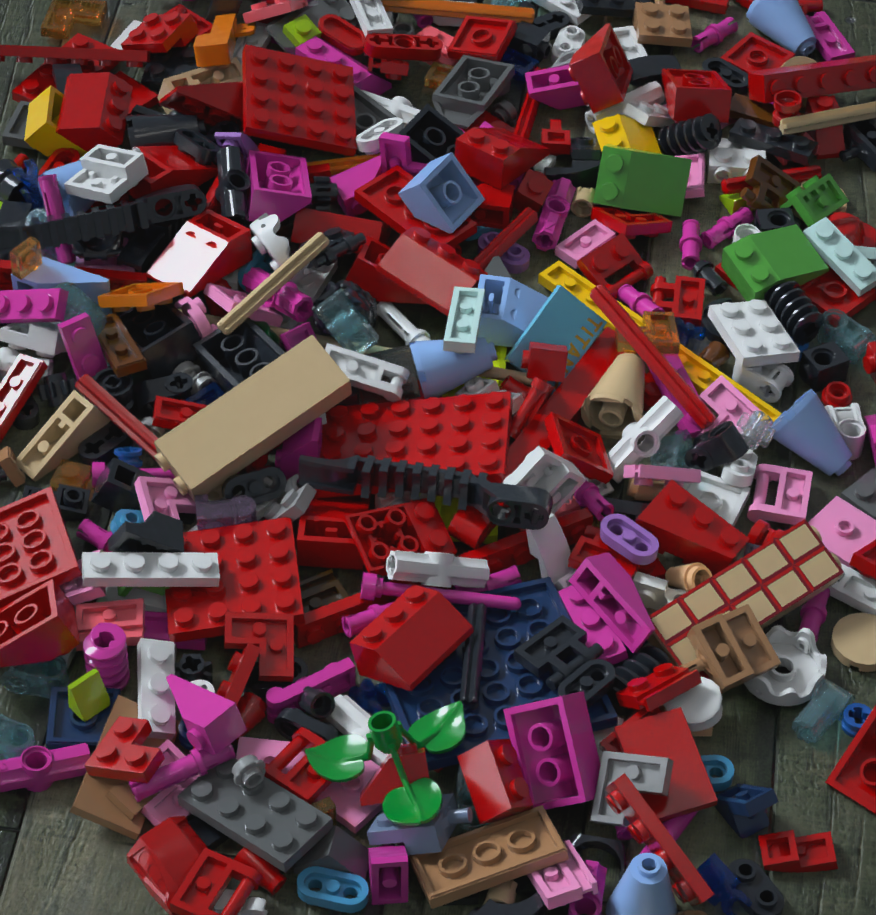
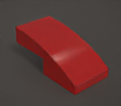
M794 830L758 836L764 870L800 873L838 869L831 831L795 837Z

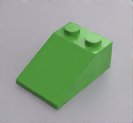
M604 145L593 203L681 217L692 160L616 145Z
M797 224L748 235L723 248L721 267L745 301L753 299L764 300L765 293L774 285L795 281L801 286L829 271V267Z

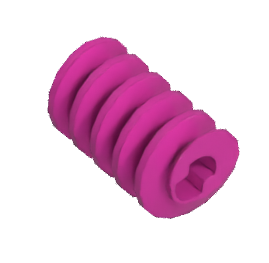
M109 622L99 623L93 627L90 634L83 641L86 673L96 668L99 671L105 688H121L122 690L128 685L130 680L126 634L116 624Z

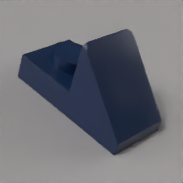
M738 783L717 794L718 802L714 807L740 838H747L769 825V819L766 814L768 812L767 808L779 801L772 788Z

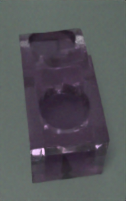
M208 494L195 495L197 530L257 521L256 503L249 496L239 495L229 500L208 501Z

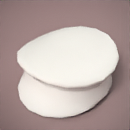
M701 677L702 683L663 704L666 711L681 707L690 731H702L711 728L722 717L723 707L721 704L722 695L720 687L705 677Z

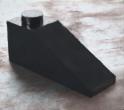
M114 457L98 477L91 502L115 513L121 509L141 510L134 483L139 476H156ZM178 513L183 524L191 525L194 522L196 514Z

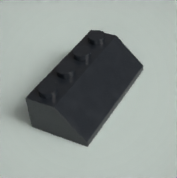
M249 317L230 335H225L220 329H217L193 344L204 371L213 376V379L217 381L218 386L225 393L286 353Z

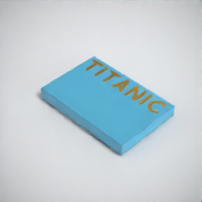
M557 285L505 357V360L517 370L526 372V369L521 368L523 350H529L530 341L564 345L568 349L566 378L607 322L563 286ZM546 381L555 387L551 395L562 382Z

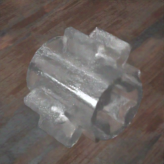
M758 410L753 411L751 415L743 412L736 423V428L751 450H756L759 445L767 448L776 432L775 429L771 428L773 425L772 419L764 412Z

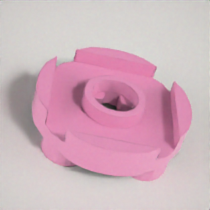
M186 296L175 302V307L177 309L181 307L182 313L193 322L201 339L218 329L215 324L210 325L204 315L207 313V310L199 297L192 300L189 296Z

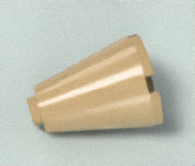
M633 353L618 355L584 400L581 407V417L590 429L592 425L598 428L601 436L616 440L622 439L625 427L632 422H638L643 417L645 363L641 358Z

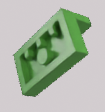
M828 173L821 179L815 175L802 184L805 188L804 190L800 186L786 195L788 201L781 205L780 208H788L793 205L805 224L810 227L842 207L849 200L831 174Z

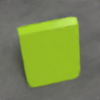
M740 193L719 195V200L730 215L741 207H747L751 211L754 210L746 204V200L740 197Z
M96 668L68 685L69 708L82 721H88L110 706L109 695Z

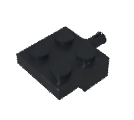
M876 119L844 124V142L850 148L839 152L842 162H846L856 157L860 158L873 172H876Z

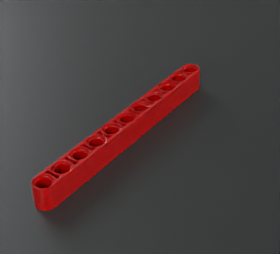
M610 327L604 329L566 376L564 383L562 382L512 443L508 452L506 477L512 474L524 461L527 454L538 445L551 452L553 451L544 419L551 411L575 423L581 419V407L584 400L615 358L623 353H631L633 349L621 333ZM498 503L502 507H509L505 503ZM467 506L466 510L457 511L447 531L451 537L473 549H477L496 525L475 507Z

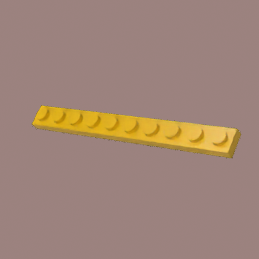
M559 260L538 274V283L553 292L557 285L563 286L607 322L604 329L610 327L619 332L590 298L589 294L596 285ZM619 302L662 354L677 352L698 395L722 375L764 413L766 418L752 432L762 439L769 435L766 432L767 428L782 414L781 412Z

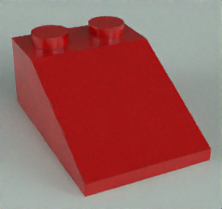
M610 23L605 24L573 54L568 67L572 80L578 82L581 88L580 93L584 104L590 106L593 114L624 101L633 69Z
M662 68L661 74L668 114L676 123L687 121L690 118L695 119L697 116H704L709 113L715 115L720 123H729L732 89L716 71Z
M243 81L177 86L159 101L158 105L180 114L197 115L199 120L204 119L205 124L212 127L220 121L229 120L236 122L240 126V132L243 131Z
M472 127L459 136L455 144V157L466 173L500 190L550 154L549 148L501 128Z
M367 235L366 243L361 246L345 280L352 281L365 291H368L376 301L428 304L375 270L390 247Z
M53 578L0 608V668L51 661L60 655L70 653L75 646L80 644L74 605Z
M876 705L825 782L875 815Z

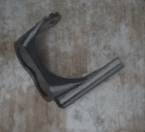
M585 834L571 835L570 842L577 852L588 848H598L613 855L618 863L621 864L620 881L626 871V844L624 842Z

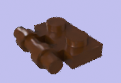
M757 155L751 158L745 182L753 187V191L745 187L740 192V197L746 200V204L754 210L780 208L781 205L788 201L786 195L798 186H801V183L762 156ZM765 196L773 200L772 204L765 200Z

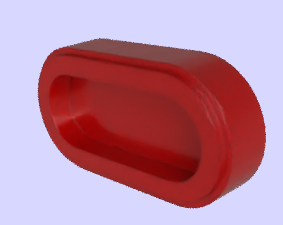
M327 14L319 19L318 29L322 32L321 38L351 56H357L364 52L365 35L362 30L335 14Z

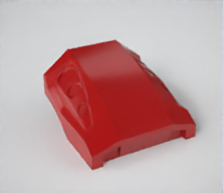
M185 816L168 817L139 837L126 855L127 863L161 907L169 915H178L170 911V901L204 848L208 847L189 825Z

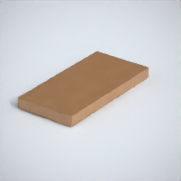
M120 695L117 696L97 746L119 716L138 718L137 702ZM176 720V734L170 740L173 744L178 734V725L180 723L178 720ZM147 738L142 746L158 748L166 739ZM87 771L70 810L75 815L134 840L139 836L146 818L140 812L131 821L106 797L111 788L119 784L128 783V781L89 776Z
M543 805L448 839L442 852L408 855L410 864L431 909L569 859L567 848Z

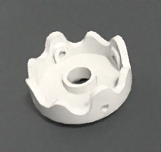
M264 213L250 224V229L255 235L251 240L262 256L268 253L273 260L269 263L270 267L275 271L290 258L289 240L286 237L276 235L281 226L278 216L276 214L268 216L267 213ZM309 263L289 281L296 284L311 272L307 268Z
M779 625L772 627L765 635L781 662L779 666L786 667L791 672L781 674L773 669L745 682L744 685L753 695L767 703L777 706L800 705L812 699L821 689L826 673L827 656L818 651L815 635L810 629L802 628L798 632H790Z

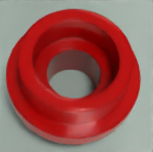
M840 381L830 382L823 389L821 395L822 402L825 405H832L833 408L850 406L853 398L850 387Z

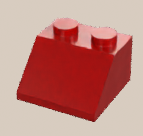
M510 739L487 740L457 756L480 824L494 823L533 809L529 787L524 780L517 760V752L512 746Z

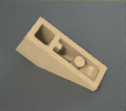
M233 57L231 64L201 67L163 79L157 99L160 101L161 98L177 86L243 81L242 66L237 57ZM163 107V109H164V111L166 112L167 115L169 114L170 111H173V110H170V109H168V108Z
M73 390L19 454L15 463L36 482L79 453V444L107 425L111 420L76 390Z

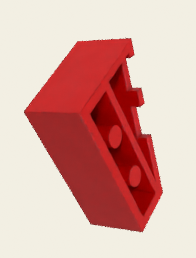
M672 479L635 520V523L658 539V553L663 555L664 552L675 555L682 558V563L684 564L702 563L711 571L712 576L733 564L749 541L747 536Z

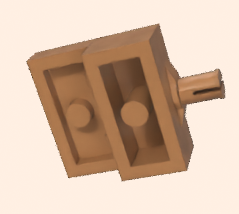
M654 0L655 3H635L632 22L637 34V43L691 47L693 37L688 6L679 4L666 5L665 0Z
M746 604L727 614L722 615L720 613L692 626L687 633V637L696 651L697 659L680 665V667L689 668V672L695 669L699 672L704 671L720 687L722 694L777 668L781 662L749 604Z

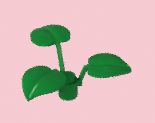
M457 701L421 717L411 725L408 732L403 728L401 721H397L394 713L379 711L368 720L370 733L366 734L367 740L360 735L348 734L333 738L319 746L305 749L307 759L314 771L322 778L337 783L351 781L362 775L365 769L364 761L372 759L374 745L381 752L391 754L404 787L395 788L385 796L382 803L384 814L394 824L419 826L430 822L438 815L442 807L443 797L438 784L430 778H420L411 784L409 783L397 752L403 740L402 736L409 743H416L417 748L425 747L432 754H441L453 750L462 743L466 735L463 704L461 701Z

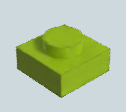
M306 14L285 24L282 31L295 47L314 36L321 38L322 34Z

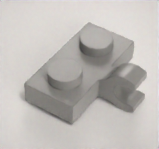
M295 474L287 480L285 487L286 495L281 503H272L263 517L266 520L289 517L292 518L293 522L305 513L317 491L308 483L299 489L296 484L299 475Z

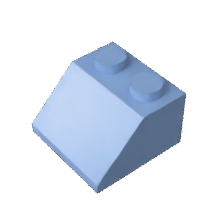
M452 152L430 161L398 193L415 218L449 234L453 233L485 200Z

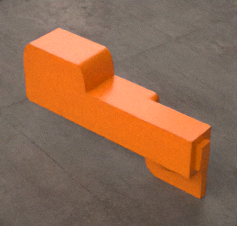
M236 13L215 16L211 33L196 36L193 47L197 67L231 64L236 46L235 37L253 35L257 26L256 22L237 24Z

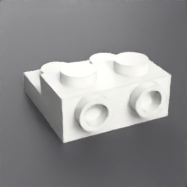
M721 138L718 147L713 150H707V183L721 184L723 179L747 176L751 158L760 155L766 159V151L755 150L730 142L726 138Z

